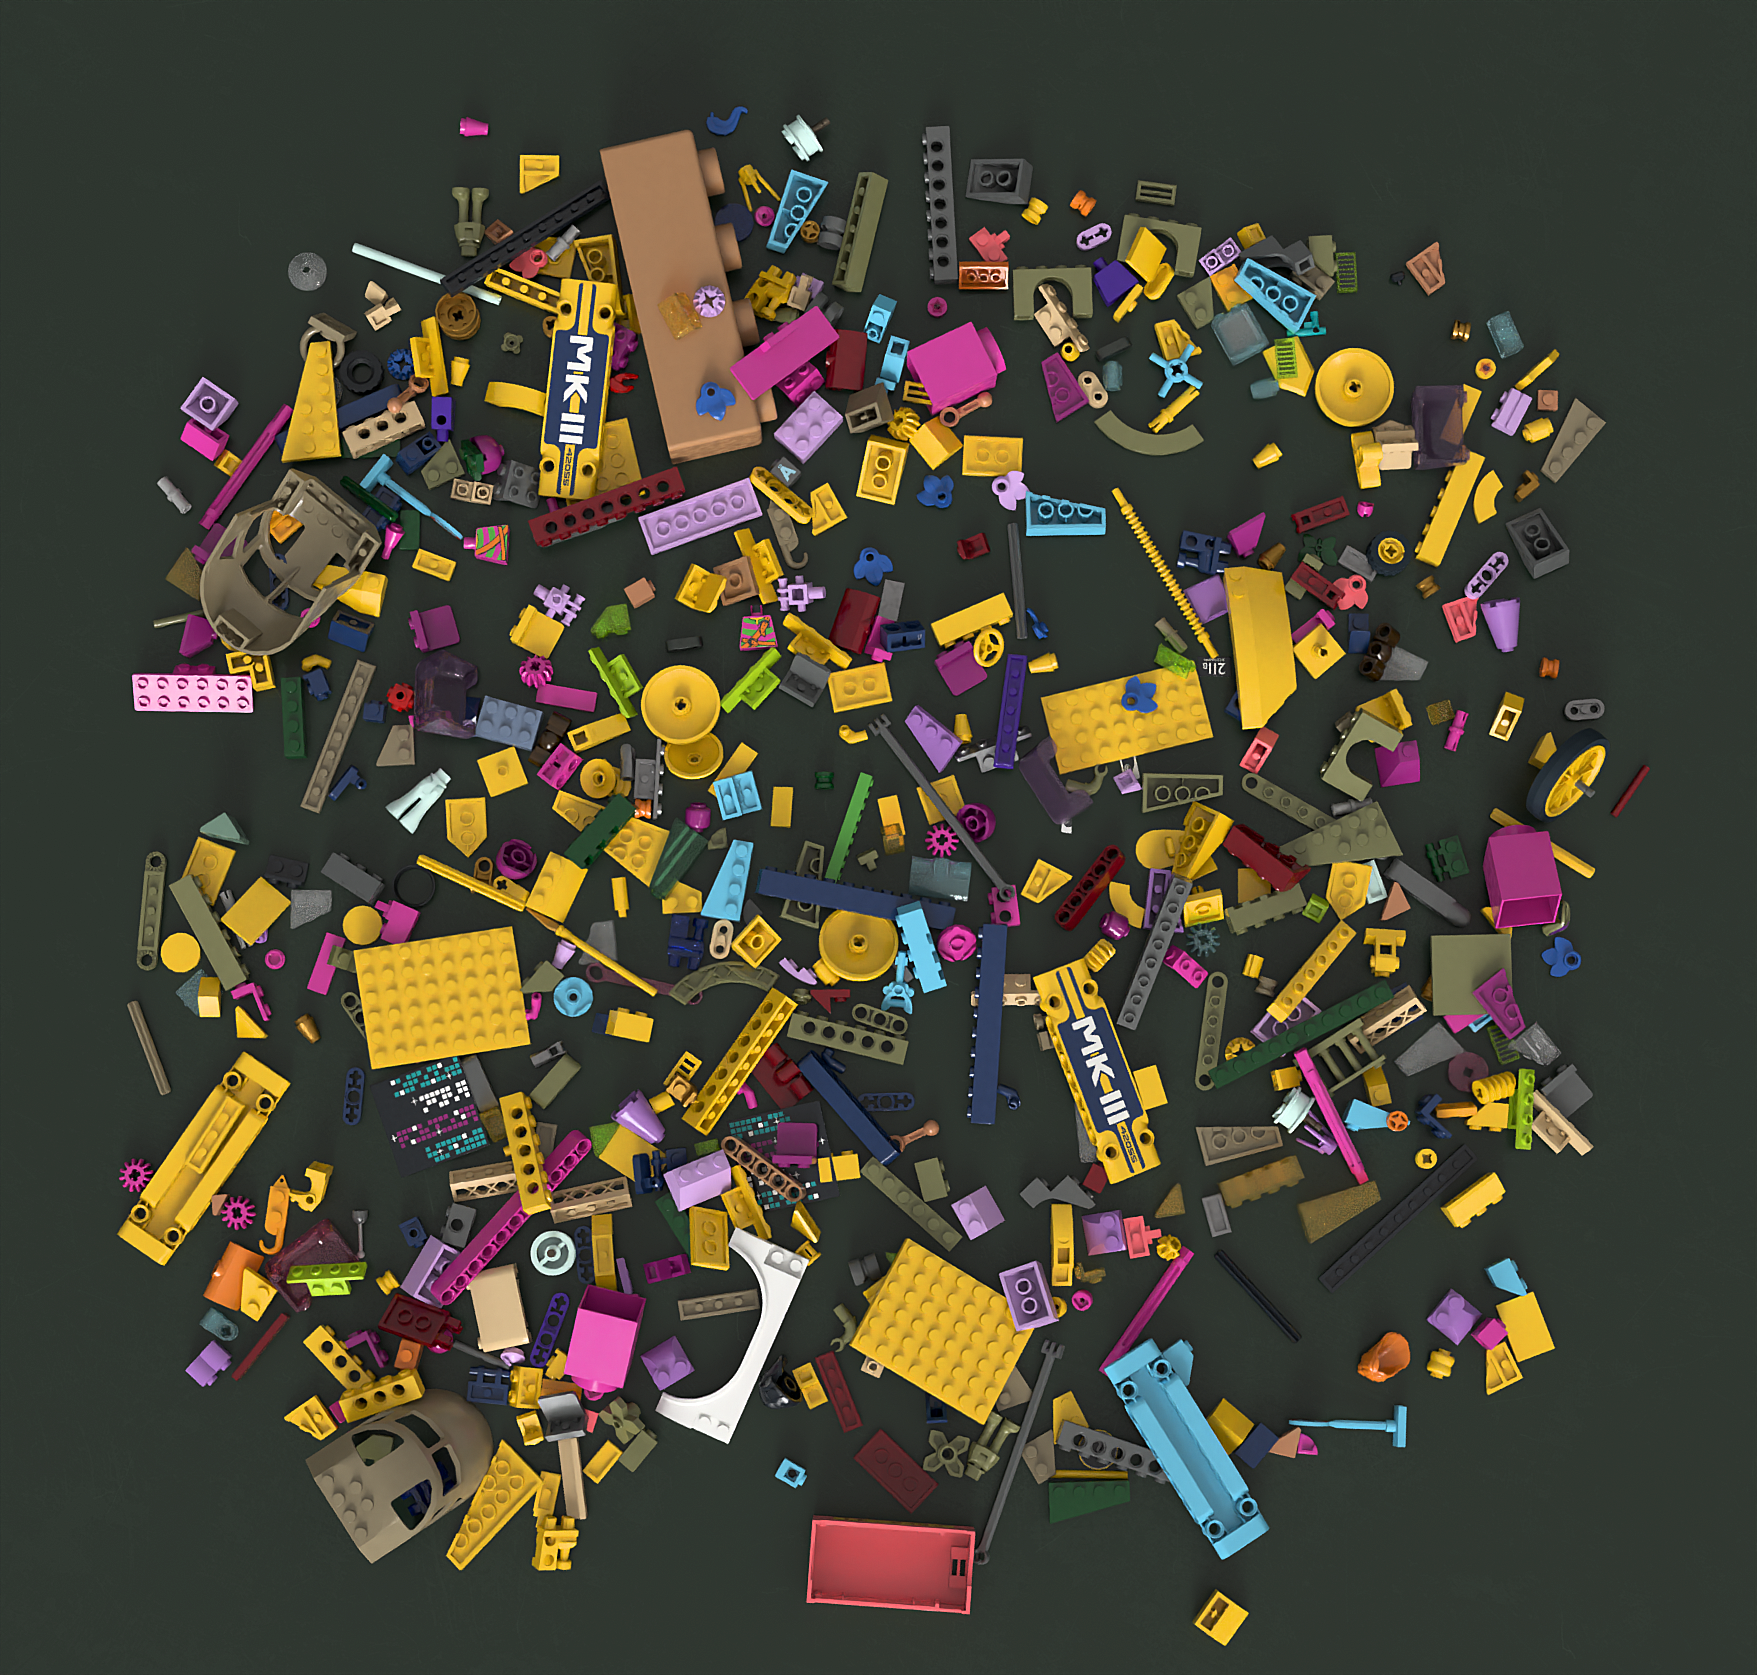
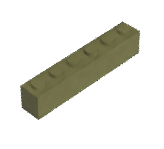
M859 172L832 281V285L846 292L862 291L888 184L887 179L874 172Z
M189 874L169 885L225 991L230 990L250 979L248 976L250 974L249 969L245 963L241 964L238 958L241 955L236 946L232 947L229 941L231 936L227 929L221 927L219 923L221 918L217 911L213 912L210 906L212 904L210 897L201 890L200 887L203 885L199 877Z
M872 1157L860 1170L866 1178L949 1252L962 1238L955 1229L877 1159Z

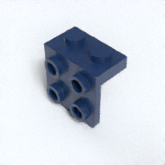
M1425 1094L1418 1102L1420 1106L1414 1111L1418 1115L1416 1118L1423 1125H1429L1432 1128L1431 1132L1437 1138L1450 1139L1452 1134L1429 1114L1442 1098L1437 1094Z

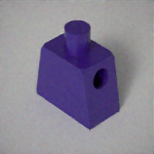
M1100 257L1093 263L1099 271L1094 275L1093 281L1107 307L1129 293L1139 282L1117 260L1108 265L1104 258Z
M432 397L431 427L433 430H437V442H448L449 431H454L456 400L452 397ZM446 417V423L441 425L440 420Z

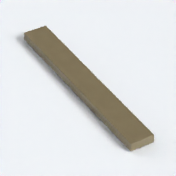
M357 660L301 807L320 814L376 671V666Z

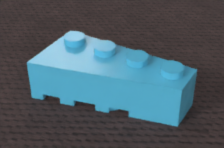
M791 169L766 248L783 254L786 252L822 195L828 182Z
M1249 258L1242 263L1234 279L1238 285L1293 334L1299 330L1316 297L1315 294Z
M1026 491V536L1105 535V508L1072 503L1064 499L1058 500L1050 498V496H1040Z
M920 901L898 907V915L895 918L898 927H903L904 932L901 933L904 945L908 944L910 950H907L910 962L914 961L915 967H913L915 978L920 979L923 992L926 993L947 986Z

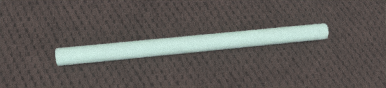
M355 243L352 249L354 253L439 284L440 279L445 277L443 274ZM473 285L462 291L496 305H499L502 299L500 295Z

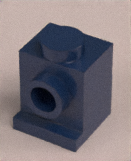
M322 669L303 675L306 682L309 681L307 687L310 694H314L317 701L328 698V694L332 693Z
M370 700V702L364 704L363 719L366 722L385 723L388 704Z
M419 1216L398 1225L409 1247L414 1245L416 1249L426 1244L425 1240L429 1237ZM413 1229L417 1231L416 1237H412L410 1234Z

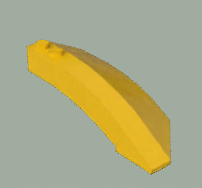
M1245 566L1224 568L1223 582L1231 630L1242 728H1262L1273 713L1277 712L1288 696L1297 688L1282 572Z

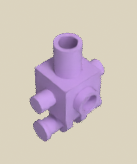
M803 575L795 576L796 583L788 585V588V579L778 578L779 588L777 592L780 593V597H778V601L781 603L780 611L790 610L789 605H798V612L806 611L805 604L814 602V599L826 597L824 586L813 587L812 582H804Z
M539 584L533 595L545 601L543 604L548 608L545 615L552 619L555 613L561 616L566 613L561 622L570 626L572 619L577 616L575 614L576 611L581 610L580 605L585 598L576 594L574 602H571V597L567 595L570 589L568 586L563 584L560 590L553 587L550 591Z

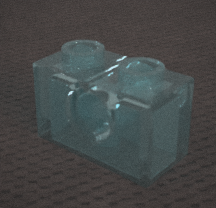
M1509 311L1489 319L1487 326L1502 359L1520 352L1524 345Z

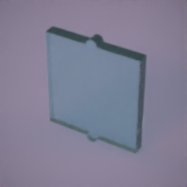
M202 969L175 992L185 1002L184 1005L188 1006L197 1016L200 1015L198 1004L201 977H209Z

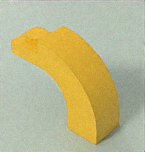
M489 382L484 401L499 407H514L527 410L544 417L546 393L510 383Z

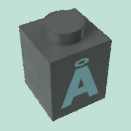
M784 456L781 460L776 459L770 467L772 468L771 474L789 489L801 477V471Z

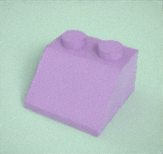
M202 377L180 409L211 431H214L230 417L239 403L235 398Z
M986 1186L951 1205L970 1240L1005 1221Z

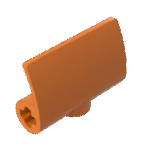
M230 1241L221 1260H218L211 1274L212 1278L203 1296L238 1311L242 1300L244 1270L246 1267H250L255 1272H258L264 1256Z

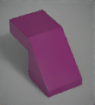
M686 1253L643 1264L648 1284L691 1273Z

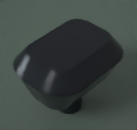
M1400 271L1390 275L1392 282H1397L1398 286L1402 285L1401 280L1405 278L1404 272Z

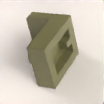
M333 945L327 964L356 973L353 951Z

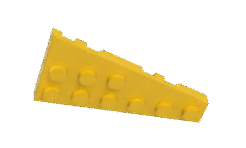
M330 341L310 343L281 459L282 463L341 456Z
M503 1439L500 1442L496 1455L491 1461L487 1474L484 1476L475 1494L472 1505L463 1519V1524L446 1555L459 1570H462L545 1483Z

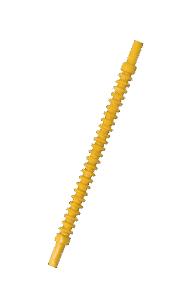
M1119 487L1112 490L1121 506L1122 514H1126L1125 519H1129L1128 524H1132L1131 529H1135L1134 534H1138L1137 538L1141 539L1140 543L1144 544L1143 548H1146V553L1150 554L1148 557L1152 558L1151 562L1155 563L1154 567L1158 568L1157 572H1161L1160 577H1164L1163 582L1166 581V586H1169V591H1172L1171 596H1175L1174 600L1178 601L1177 605L1181 606L1180 610L1184 611L1183 615L1187 616L1186 620H1189V625L1193 626L1191 629L1196 631L1194 634L1198 635V641L1203 643L1212 659L1216 658L1219 655L1209 639V633L1204 631L1205 627H1201L1202 622H1198L1199 617L1196 618V613H1193L1194 609L1190 608L1191 603H1187L1188 599L1184 598L1185 594L1181 593L1182 589L1178 588L1179 584L1175 583L1176 579H1173V574L1169 573L1171 570L1167 569L1168 565H1164L1165 560H1161L1162 555H1158L1159 550H1155L1156 545L1153 546V541L1149 540L1150 536H1147L1148 532L1144 531L1145 527L1141 526L1142 522L1138 521L1139 517L1135 516L1136 512L1132 511V505L1128 504Z

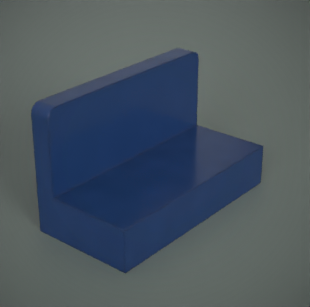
M338 610L331 620L328 639L364 652L375 624Z
M1260 1423L1235 1454L1254 1469L1277 1443L1279 1438Z

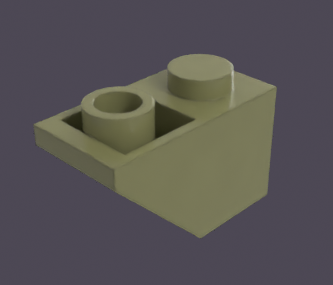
M1332 235L1308 236L1306 247L1312 253L1314 265L1332 278L1334 272H1337V260L1333 259V253H1336V242L1332 241Z
M547 960L544 963L541 961L534 968L535 974L531 978L528 976L521 983L522 988L520 991L524 994L553 992L560 981L566 976Z
M374 1434L358 1445L356 1449L364 1462H366V1459H373L375 1463L393 1451L395 1437Z

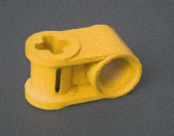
M499 876L494 880L493 887L499 889L498 882L503 883L506 881L507 889L502 888L501 891L525 902L531 894L505 876Z
M809 1240L795 1251L796 1254L810 1259L807 1266L812 1264L821 1255L820 1252L817 1253L810 1245Z

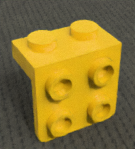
M691 563L674 599L692 609L711 613L717 606V600L721 592L726 587L727 578L722 575L709 573L696 564Z
M528 605L527 609L523 608L519 615L521 620L518 626H513L509 634L512 636L510 640L539 657L544 655L548 659L564 630V626L538 612L535 607Z
M1397 689L1361 704L1355 709L1358 712L1360 708H1363L1400 730L1413 725L1411 716L1406 711L1403 698Z

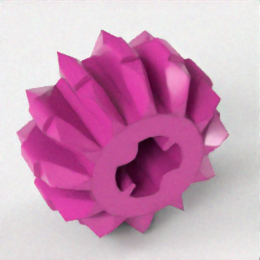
M536 654L534 658L527 656V661H522L521 668L519 669L523 683H527L529 687L535 685L536 688L540 684L545 686L546 681H551V675H553L551 662L546 660L544 655L540 658Z
M941 824L938 831V828L934 825L933 830L935 834L931 831L927 832L932 838H926L925 842L932 843L927 846V850L935 848L932 853L933 856L936 855L937 851H940V858H943V851H946V854L950 856L949 848L956 851L957 847L951 843H959V839H952L957 834L955 832L949 833L951 826H948L945 831L944 824ZM940 836H944V839L947 838L948 842H945L944 846L939 845L940 842H936V840L940 839Z
M133 1158L131 1159V1164L128 1162L124 1163L127 1170L120 1169V1172L125 1173V1176L119 1177V1180H126L122 1186L128 1187L130 1185V1192H133L135 1187L137 1192H142V1186L146 1188L148 1185L146 1181L150 1182L152 1179L148 1175L153 1174L154 1171H147L151 1165L146 1163L143 1166L144 1159H140L137 1163V1160ZM140 1172L141 1176L133 1178V1174Z
M238 1196L236 1202V1199L231 1197V1204L228 1202L224 1203V1206L228 1209L221 1210V1213H227V1216L223 1217L222 1220H230L227 1227H231L234 1224L235 1230H239L241 1224L242 1228L246 1229V1222L253 1223L249 1216H256L255 1212H250L255 1206L253 1204L247 1206L250 1202L248 1198L243 1201V1197ZM241 1208V1214L243 1215L242 1217L237 1216L236 1218L235 1216L237 1213L235 1212V1209Z

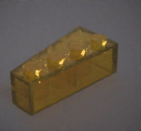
M1291 1155L1220 1182L1217 1185L1225 1205H1231V1208L1243 1205V1200L1250 1199V1201L1259 1199L1262 1193L1268 1191L1269 1194L1279 1191V1187L1286 1184L1287 1187L1299 1183L1298 1180L1305 1177L1296 1155Z
M1369 1181L1297 1204L1296 1206L1308 1243H1313L1381 1200L1376 1182Z

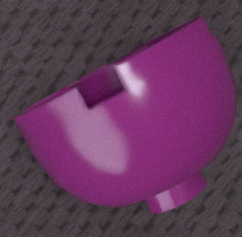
M488 435L470 438V441L483 453L484 472H481V475L491 473L499 468L502 456H504L502 445H499L494 438Z
M970 803L957 812L956 818L975 843L987 839L994 832L996 817L989 806L983 803Z
M511 839L500 847L496 855V866L499 872L508 879H523L534 870L537 864L536 854L534 853L533 855L529 844L522 840Z

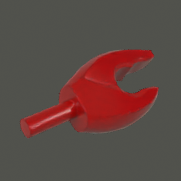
M625 372L610 377V391L626 393L633 390L635 386H625L622 382L624 380L638 379L639 376Z

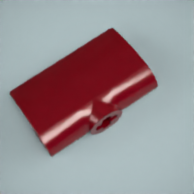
M834 329L839 338L830 344L827 350L825 389L863 390L868 334L858 331Z
M846 588L828 640L833 645L843 647L856 654H862L867 636L871 633L875 620L874 616L876 615L881 598L866 592Z
M777 1042L765 1051L752 1070V1074L780 1109L794 1106L814 1090L797 1067V1064L792 1058L788 1057Z

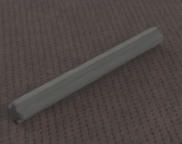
M1010 523L1007 527L1016 631L1018 639H1026L1028 633L1019 529L1017 523Z

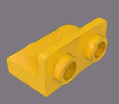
M513 1367L510 1374L511 1390L508 1393L510 1406L539 1409L538 1398L541 1394L542 1368Z

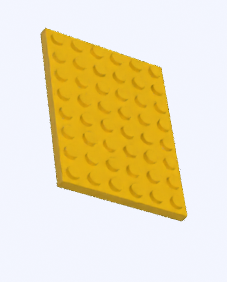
M512 926L353 951L371 1069L530 1044L523 993L520 991L522 987Z
M906 1238L849 1345L984 1425L1034 1328L1016 1331L1007 1299L909 1238Z

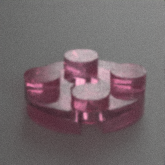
M1471 1052L1458 1054L1448 1065V1078L1451 1084L1459 1091L1473 1092L1472 1083L1483 1078L1485 1079L1489 1074L1485 1060ZM1466 1066L1468 1069H1473L1470 1078L1467 1075H1463Z

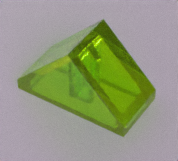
M613 1122L589 1127L596 1157H600L621 1124Z

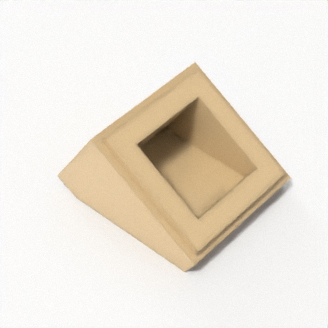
M373 281L369 282L365 297L375 305L379 303L383 305L388 299L386 291Z

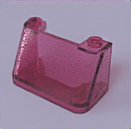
M324 1219L272 1257L266 1263L265 1271L269 1281L295 1312L298 1313L309 1308L312 1296L306 1282L287 1283L286 1279L291 1266L361 1261L329 1219Z

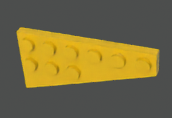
M559 790L552 807L554 811L580 832L588 823L591 824L595 820L594 816L601 808L603 810L606 808ZM632 817L604 851L650 888L671 832Z

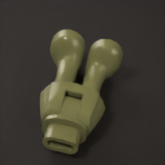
M454 187L452 188V195L459 203L458 224L454 225L457 242L459 247H461V256H477V248H480L479 244L485 231V226L481 224L482 205L489 196V189H472V222H468L470 189Z
M991 1410L980 1438L977 1442L973 1441L970 1446L968 1462L966 1463L968 1467L964 1474L978 1481L981 1475L989 1471L1000 1459L998 1452L1006 1437L1010 1433H1017L1021 1426L1005 1417L991 1446H986L994 1430L1003 1419L1001 1414Z

